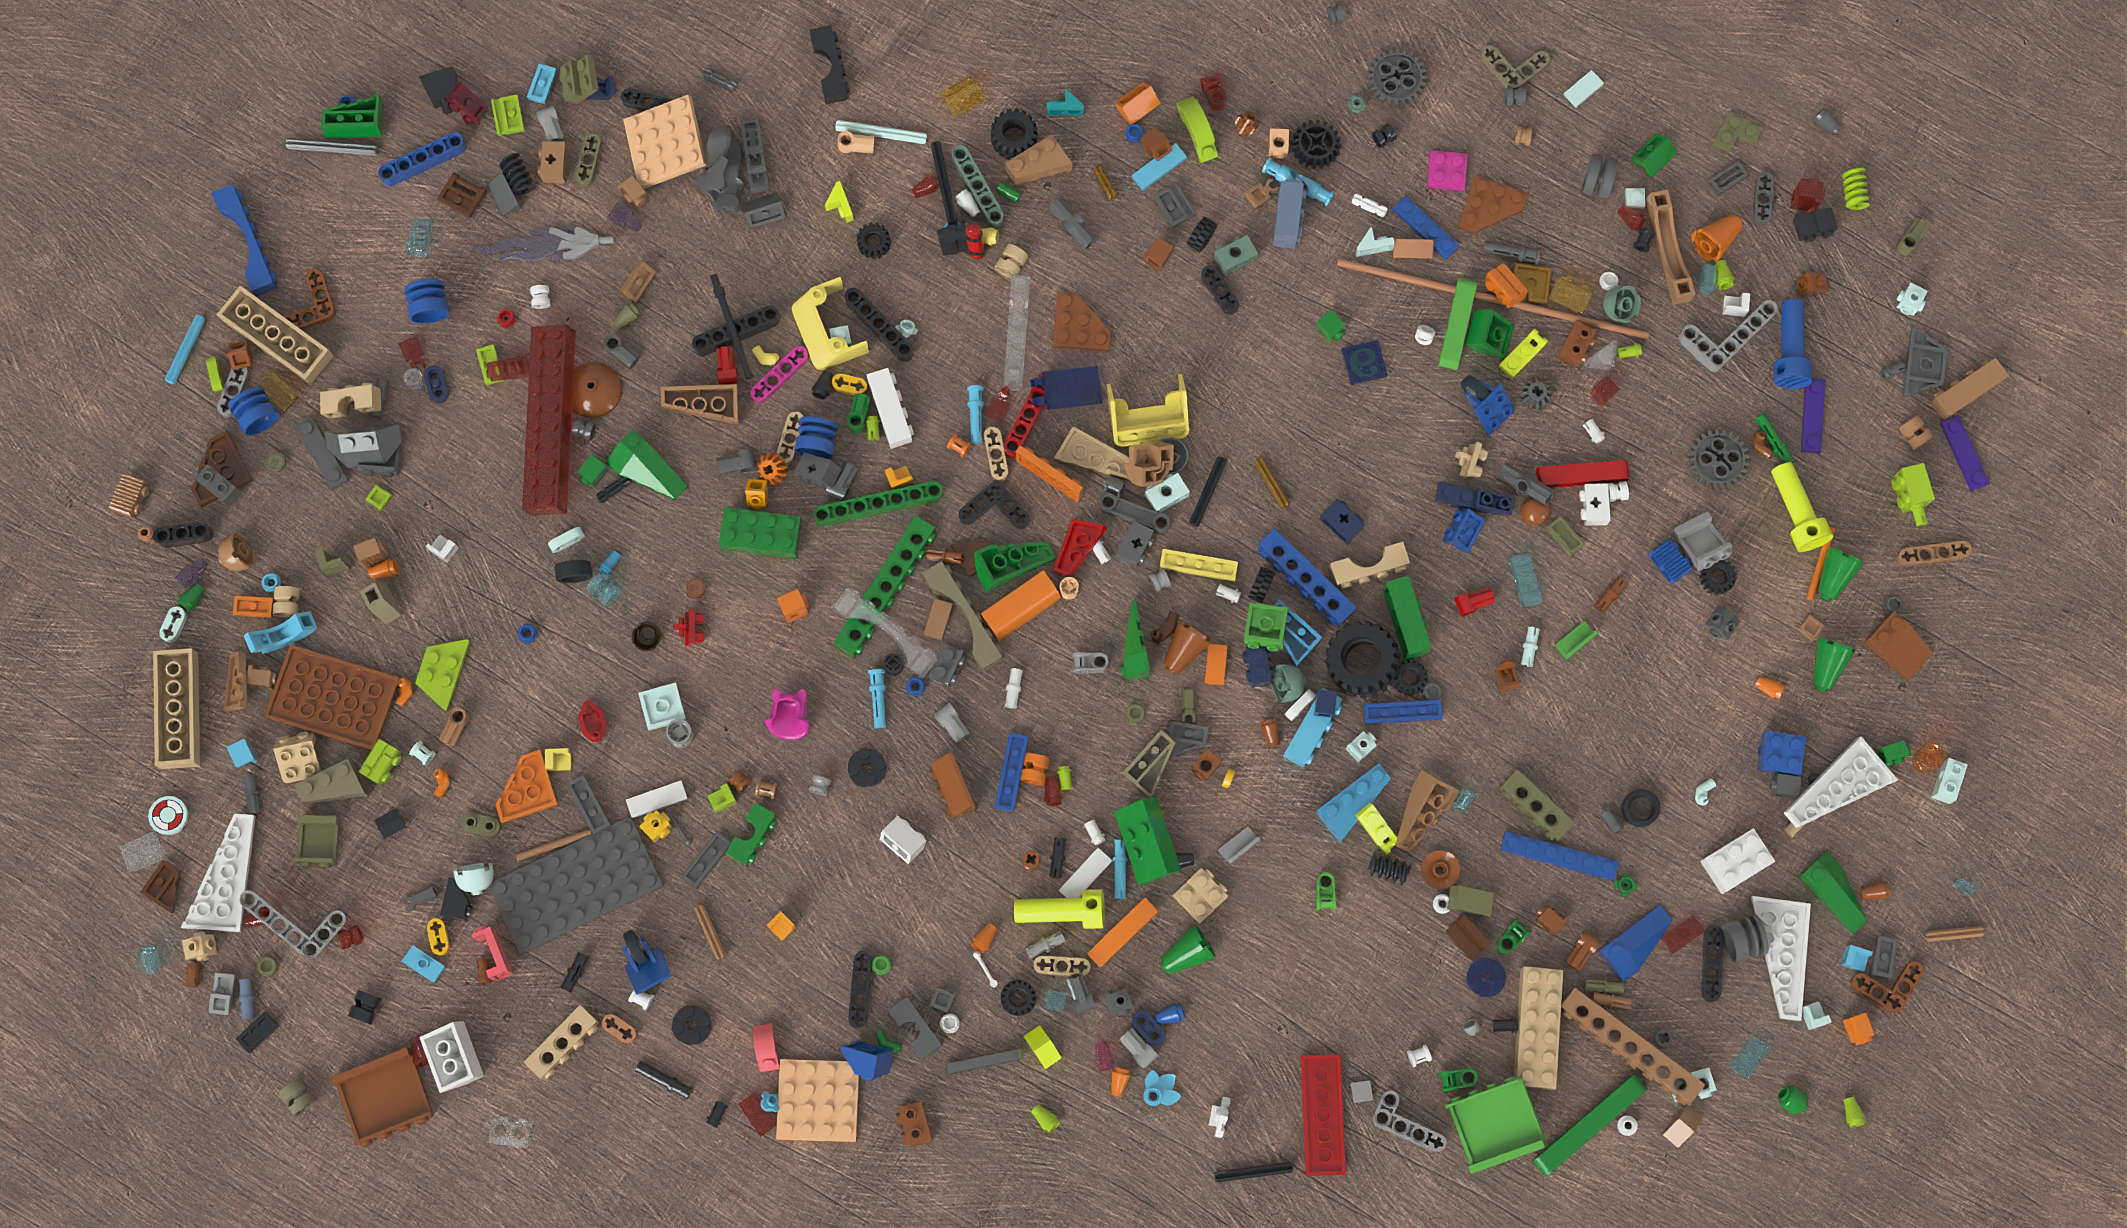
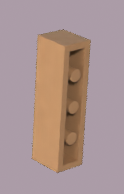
M1996 358L1992 361L1985 360L1979 365L1980 369L1977 371L1970 370L1964 375L1965 379L1962 381L1955 380L1949 385L1950 389L1947 391L1942 389L1934 395L1935 399L1931 402V405L1943 421L2009 377V374Z

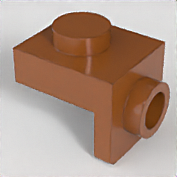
M1807 273L1796 279L1800 296H1805L1809 293H1824L1829 290L1825 273Z

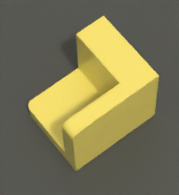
M545 749V769L547 771H570V749Z

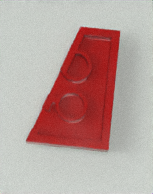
M1072 518L1053 571L1057 574L1072 577L1104 534L1107 527Z

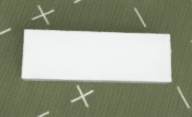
M680 780L626 799L631 817L634 819L651 811L654 812L688 800L683 783Z
M1097 848L1059 889V892L1065 898H1079L1082 895V891L1087 890L1112 860Z

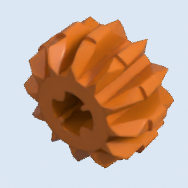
M767 453L766 456H761V461L756 463L760 468L755 472L761 474L758 479L767 480V484L771 483V485L783 482V477L788 475L785 469L789 466L784 465L786 459H780V454Z

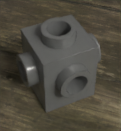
M1718 606L1705 625L1709 628V633L1713 637L1718 639L1721 637L1728 640L1740 621L1733 611Z
M1121 987L1110 990L1111 994L1104 996L1110 1016L1118 1014L1121 1017L1130 1014L1129 1010L1133 1009L1134 997L1132 992H1127V989L1122 990ZM1121 999L1124 1003L1119 1005L1117 1000Z

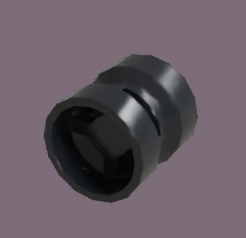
M1389 123L1384 125L1381 130L1372 132V138L1380 149L1385 147L1388 142L1397 140L1396 132Z
M893 653L885 657L883 665L886 673L891 676L899 675L903 670L901 657Z

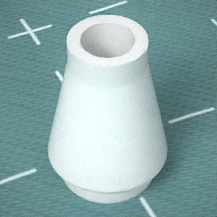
M967 189L955 197L956 203L972 218L981 212L972 193Z

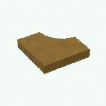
M1520 263L1514 264L1513 274L1528 289V303L1548 304L1552 268Z

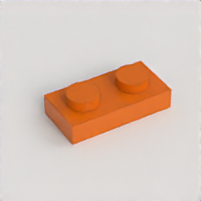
M234 596L232 615L273 618L275 599Z

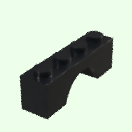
M831 25L810 29L814 54L826 57L832 64L829 74L821 80L825 103L831 104L847 100L846 93H850L848 82L843 81V76H846L844 65L839 63V59H842L840 48H836L835 42H838L836 31L832 32Z

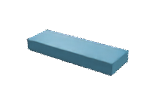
M1176 143L1171 146L1172 151L1159 161L1153 159L1132 175L1133 180L1142 191L1187 159V156Z

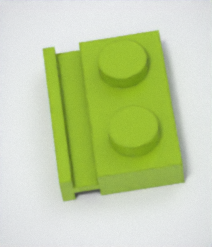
M517 94L501 97L497 100L491 99L498 137L503 134L509 135L525 131Z

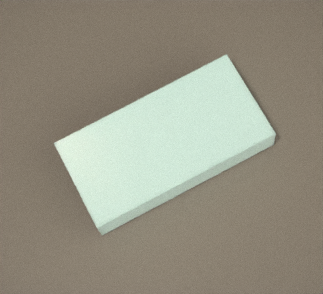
M1591 70L1564 93V96L1577 108L1600 89L1604 82Z

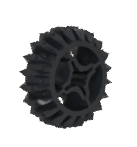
M1319 119L1316 121V124L1310 120L1309 126L1304 122L1302 128H1297V133L1293 134L1294 139L1291 141L1295 159L1300 158V164L1306 162V168L1309 167V164L1313 165V170L1316 169L1317 165H1319L1320 169H1323L1324 164L1330 166V161L1335 162V156L1340 154L1341 144L1339 142L1341 138L1337 137L1338 131H1332L1333 125L1327 127L1326 121L1323 125L1320 124ZM1326 138L1329 140L1331 144L1330 150H1328L1327 146L1324 144ZM1302 139H1304L1306 141V144L1308 145L1307 151H1305L1302 147Z

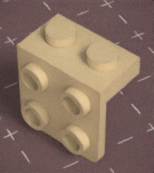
M301 732L297 736H282L275 741L273 750L284 783L304 780L321 772L314 747L316 741L315 733Z

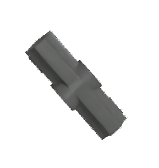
M1062 198L1056 199L1049 206L1050 212L1059 220L1063 230L1069 236L1072 235L1084 250L1089 249L1097 241L1095 235L1086 227L1082 217L1077 212H1073Z
M1508 462L1499 471V478L1513 485L1516 492L1520 495L1527 494L1544 505H1548L1554 497V490L1539 482L1537 476L1533 473L1526 474Z

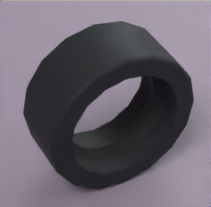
M569 560L554 566L556 581L559 583H578L593 577L591 562L587 560Z
M1646 789L1635 790L1622 803L1623 817L1630 825L1635 827L1651 825L1660 814V802L1652 792ZM1637 797L1648 799L1652 805L1651 815L1644 820L1635 818L1630 812L1631 801Z

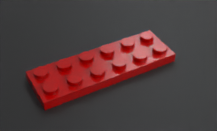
M1340 1054L1300 1056L1305 1176L1346 1175Z

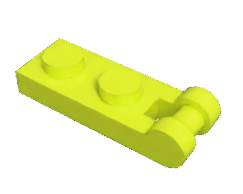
M1534 329L1503 360L1499 367L1513 379L1549 341L1545 337L1542 338L1539 332ZM1532 340L1538 344L1536 347L1530 343Z
M1368 803L1355 816L1379 849L1387 856L1391 852L1390 849L1396 846L1398 837L1393 833L1374 805ZM1388 837L1389 841L1384 843L1383 841Z

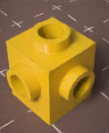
M657 810L654 813L652 811L644 817V822L639 826L654 843L659 838H665L670 833L669 829L672 827L668 823L671 819L664 812L660 814Z

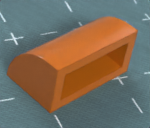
M1142 82L1114 104L1128 123L1134 124L1161 103L1151 85Z

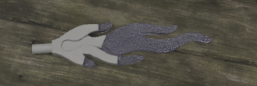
M566 226L567 231L573 234L557 228L546 227L529 231L531 236L546 234V236L540 238L524 239L510 237L491 247L474 246V249L484 254H493L511 248L528 250L526 252H506L500 256L501 260L512 258L523 261H538L556 252L570 250L554 255L551 259L555 262L558 260L580 258L593 249L600 247V244L614 243V236L599 237V235L592 234L577 226Z

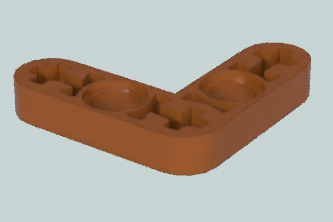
M311 269L306 274V281L314 306L284 317L288 321L296 322L293 324L301 330L330 321L336 315L325 277L318 269ZM314 274L319 276L317 277L319 286H316V283L312 279ZM323 290L326 292L324 298H316L318 291ZM324 303L326 307L329 309L328 315H325L323 313L325 312L324 307L322 305ZM306 314H313L312 321H304Z
M1919 962L1906 964L1891 990L1863 973L1854 975L1851 978L1850 985L1856 992L1888 1012L1897 1013L1904 1008L1921 979L1924 969ZM1917 967L1916 971L1918 974H1913L1910 979L1904 978V975L1906 977L1910 976L1912 971L1909 968ZM1862 978L1863 984L1868 986L1871 983L1872 986H1870L1869 989L1863 985L1858 987V982L1856 981V979ZM1901 982H1906L1909 985L1908 992L1903 993L1900 991L1899 984ZM1874 988L1881 989L1882 997L1880 999L1873 996L1872 991ZM1886 997H1887L1889 1000H1891V1001H1893V1000L1896 999V1000H1897V1003H1896V1004L1899 1005V1006L1892 1008V1007H1891V1006H1892V1003H1891V1002L1885 1001V1002L1883 1003L1882 1001H1883Z

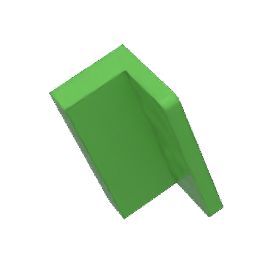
M1583 621L1555 644V647L1568 660L1594 639L1599 631H1593Z

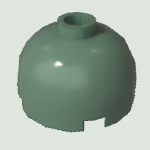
M1618 285L1607 291L1603 300V309L1610 319L1621 323H1628L1632 321L1630 319L1633 316L1638 315L1641 307V297L1636 293V288L1629 285Z
M1276 665L1273 669L1275 683H1272V690L1276 700L1281 701V703L1295 701L1302 695L1304 687H1306L1305 676L1294 665Z

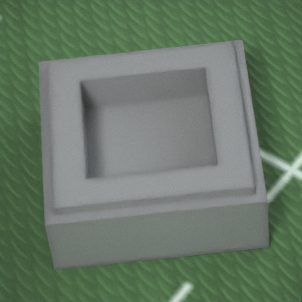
M1370 1080L1350 1083L1353 1103L1373 1101Z

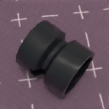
M358 990L354 998L356 1004L351 1006L347 1016L372 1025L376 1016L374 1010L379 1008L382 998Z

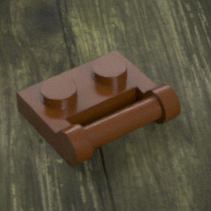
M454 172L437 200L471 218L481 200L486 196L487 189L477 187L460 178V175ZM458 184L475 193V197L454 188V185Z

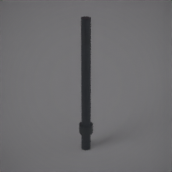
M713 274L710 276L714 287L713 293L715 298H718L746 379H751L753 374L725 298L726 292L724 287H721L717 274Z

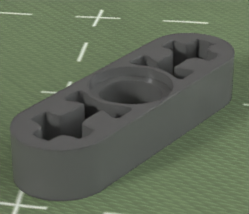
M1769 172L1760 173L1755 180L1753 221L1759 226L1766 225L1771 219L1774 177ZM1763 178H1766V181H1767V184H1766V186H1765V189H1762V188H1763V181H1761V180H1762ZM1761 194L1766 195L1768 202H1760L1758 196ZM1762 208H1765L1763 210V216H1765L1764 220H1761V217L1758 216L1761 213Z

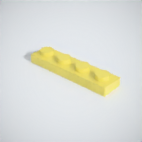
M1163 549L1159 569L1235 582L1238 562Z

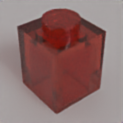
M1606 376L1593 387L1590 395L1603 407L1617 395L1620 388Z

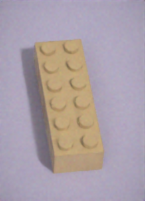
M242 286L238 287L217 314L224 323L309 385L314 382L334 357L327 348Z
M192 648L153 651L155 766L160 769L200 767L198 652Z
M1526 966L1520 969L1514 1076L1517 1079L1523 1078L1526 1088L1556 1089L1563 970Z

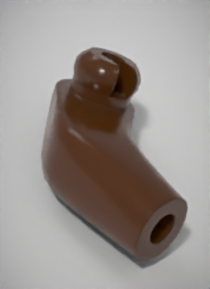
M1169 612L1165 624L1151 632V638L1154 642L1160 643L1174 634L1178 623L1179 614L1177 612Z

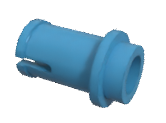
M611 550L605 561L600 563L599 570L609 575V573L613 572L612 569L622 556L616 551Z

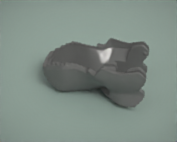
M722 125L714 129L709 135L706 152L708 168L703 169L699 173L697 185L705 194L709 195L711 205L717 211L726 208L733 213H737L741 210L740 196L745 186L739 179L741 175L738 172L743 153L738 139H736V135L729 125Z

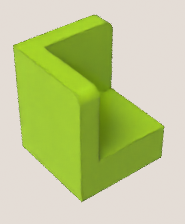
M727 783L720 786V790L708 795L715 813L737 803Z

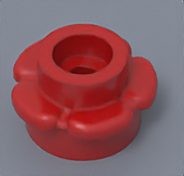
M511 310L500 311L497 317L498 324H501L504 328L513 325L516 321L514 312Z

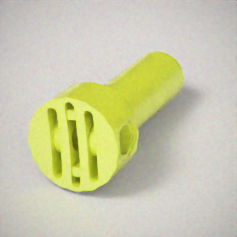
M1784 463L1774 468L1771 473L1796 527L1791 531L1790 535L1797 551H1810L1829 542L1834 536L1825 518L1817 519L1793 463Z
M1103 889L1083 890L1082 898L1015 899V923L1083 921L1084 929L1104 928L1105 900Z

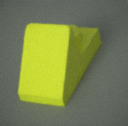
M840 181L836 182L825 204L826 211L838 207L841 218L845 217L847 223L854 221Z

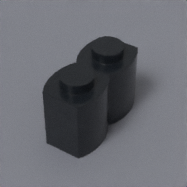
M1832 208L1795 216L1793 219L1799 241L1804 240L1805 243L1814 241L1819 236H1823V238L1831 237L1838 229Z

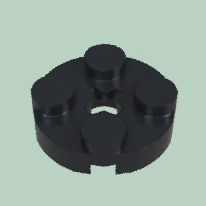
M862 748L851 756L848 762V773L851 780L860 787L876 786L885 778L886 762L878 751ZM870 763L872 771L864 773L862 766Z
M685 1006L675 1014L672 1020V1031L675 1037L686 1045H697L704 1042L712 1030L709 1014L698 1006ZM693 1020H695V1025L697 1026V1028L691 1029V1031H689V1026L687 1025L688 1021L692 1022Z

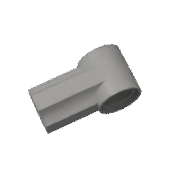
M554 106L537 111V117L541 127L544 128L547 140L555 142L565 140Z
M950 703L933 714L943 728L945 727L956 744L970 734Z
M1133 1028L1119 1039L1143 1070L1158 1057L1148 1043L1145 1044Z

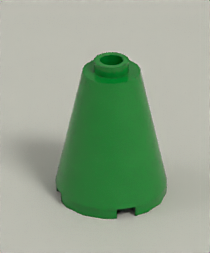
M1829 547L1826 552L1818 593L1821 594L1820 598L1828 602L1831 599L1836 600L1864 563L1862 560L1833 547Z
M1818 637L1813 684L1816 685L1815 689L1827 692V689L1832 690L1856 649Z
M1196 924L1191 926L1161 956L1159 964L1165 973L1173 974L1211 961L1216 957L1212 946L1206 941L1205 935Z

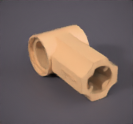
M843 131L838 135V149L842 153H849L851 151L873 153L874 136L855 135L851 132ZM843 140H849L851 143L848 145H844L841 142Z

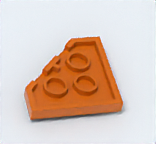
M541 750L520 757L516 769L505 785L501 797L497 800L495 805L502 824L558 805L548 771L545 769V761Z

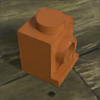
M1543 906L1537 912L1539 917L1536 919V922L1554 936L1569 919L1567 917L1562 919L1560 917L1561 913L1555 908L1551 909Z

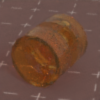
M1935 744L1922 747L1912 757L1914 767L1921 773L1934 771L1945 760L1943 750Z

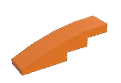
M1145 897L1087 955L1100 968L1103 967L1159 910Z

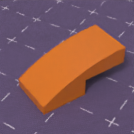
M1213 643L1208 645L1205 684L1224 685L1228 645Z

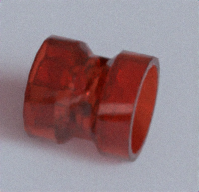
M358 925L351 926L349 930L342 929L338 931L343 949L350 948L353 944L359 945L364 943L363 935Z

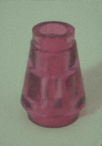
M1106 1041L1095 1043V1060L1099 1071H1108L1114 1068L1113 1064L1115 1061Z

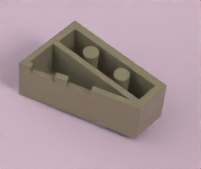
M1161 728L1122 772L1150 798H1152L1176 740Z
M345 759L295 784L302 802L306 805L369 796L354 763L349 759Z

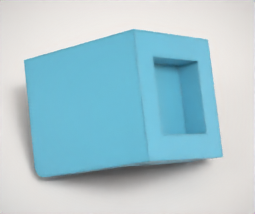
M246 739L226 747L237 768L249 762H258L249 741Z
M1853 945L1846 946L1841 966L1864 972L1868 957L1872 956L1873 952Z

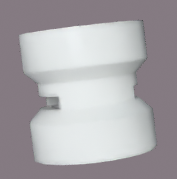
M532 286L530 288V293L533 296L531 306L536 309L550 307V299L548 298L549 286Z
M1626 481L1619 482L1618 484L1608 483L1609 502H1615L1617 499L1622 501L1629 499Z

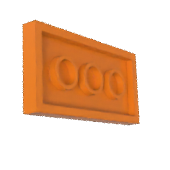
M1018 447L1016 450V462L1079 503L1083 497V487L1078 480L1074 478L1071 480L1065 476L1066 473L1060 468L1055 469L1050 466V462L1045 458L1035 456V452L1030 448Z

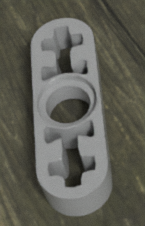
M246 367L235 370L231 368L217 405V410L223 417L229 418L233 416L230 410L225 412L223 409L229 403L226 397L232 400L236 395L245 390L250 376V372ZM242 369L244 375H240L238 378L236 372H240ZM232 386L238 387L236 395H229V389Z

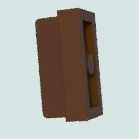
M1465 914L1446 930V934L1470 960L1475 959L1491 944Z

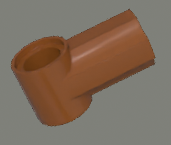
M1584 930L1565 963L1572 969L1580 972L1590 955H1593L1599 947L1601 940Z

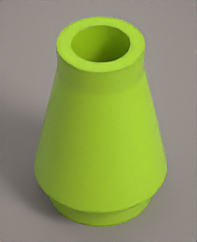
M1725 260L1716 262V285L1722 290L1733 287L1735 279Z
M1855 1097L1844 1099L1846 1121L1850 1128L1864 1125L1866 1117L1856 1102Z
M1040 1104L1036 1105L1031 1111L1044 1131L1051 1133L1060 1124L1058 1116L1046 1110Z

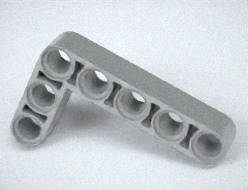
M1772 300L1764 301L1718 347L1696 326L1691 324L1683 328L1678 337L1679 342L1708 370L1717 372L1775 316L1778 306ZM1764 308L1770 309L1771 314H1767ZM1751 321H1756L1759 326H1753ZM1685 332L1691 333L1693 338H1687ZM1738 333H1743L1746 339H1741ZM1698 345L1705 346L1706 351H1701ZM1728 345L1732 347L1733 351H1727L1725 346ZM1712 358H1717L1720 364H1715Z
M248 889L240 895V904L300 954L309 959L315 958L346 922L345 913L340 909H334L309 936L255 891ZM245 894H252L255 900L252 904H246L243 901ZM262 906L270 909V914L266 917L260 916L258 912ZM333 914H341L343 917L342 921L338 924L331 921ZM283 919L286 923L283 929L275 928V920ZM320 929H327L329 931V936L326 939L319 938L318 932ZM294 931L301 934L300 940L296 942L291 941L289 938L290 933ZM306 945H315L316 951L313 954L306 953Z

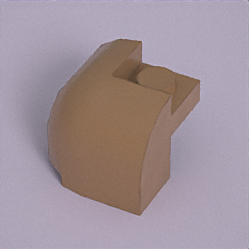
M1157 441L1140 442V444L1129 445V462L1125 463V470L1130 481L1141 487L1163 483L1169 471L1173 469L1174 445Z

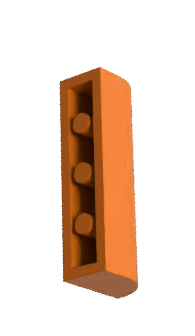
M1043 570L982 612L981 618L999 642L1059 601L1061 597Z

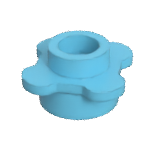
M764 1091L760 1102L762 1109L767 1112L779 1111L778 1094H769L767 1091Z

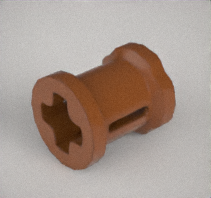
M1027 851L1022 857L1023 866L1027 870L1037 869L1040 862L1038 853ZM1029 856H1030V858H1034V857H1035V860H1034L1035 864H1033V865H1032V863H1028V864H1027V861H1028V858H1027V857H1029Z

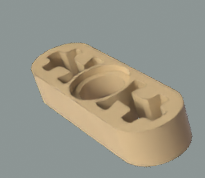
M791 412L788 415L777 450L778 454L784 455L786 448L783 445L789 448L788 456L790 458H786L784 465L787 466L793 462L796 452L794 451L795 441L787 443L785 437L788 434H793L796 437L801 436V434L795 431L800 427L799 422L796 423L795 430H793V422L791 421V419L794 420L796 417L798 419L803 417L799 412Z
M989 427L984 432V440L991 476L995 481L1002 482L1008 477L1002 436L998 428ZM991 432H994V435H998L995 437L996 445L993 446L991 438H988ZM993 450H999L1002 453L999 459L991 457L990 454ZM1000 463L1001 471H1005L1001 477L998 474H994L997 472L996 464Z
M1039 956L1034 961V969L1037 973L1044 975L1070 976L1080 973L1079 969L1074 968V973L1069 972L1071 969L1070 961H1074V966H1079L1080 962H1084V966H1087V969H1084L1082 973L1084 977L1090 972V963L1084 958ZM1045 960L1046 964H1051L1050 960H1055L1053 964L1054 972L1050 971L1051 967H1045L1044 970H1040L1037 963ZM1059 961H1065L1068 968L1066 971L1060 972L1057 970L1056 964Z

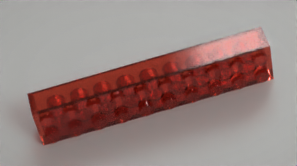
M567 324L531 327L522 511L531 516L567 514L576 331Z

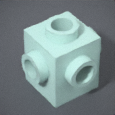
M1910 283L1905 291L1901 290L1897 297L1899 303L1896 308L1906 315H1914L1917 311L1921 312L1926 303L1924 298L1927 290Z

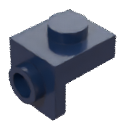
M608 76L605 80L597 79L599 90L590 95L588 99L609 100L616 92V84L613 82V77Z

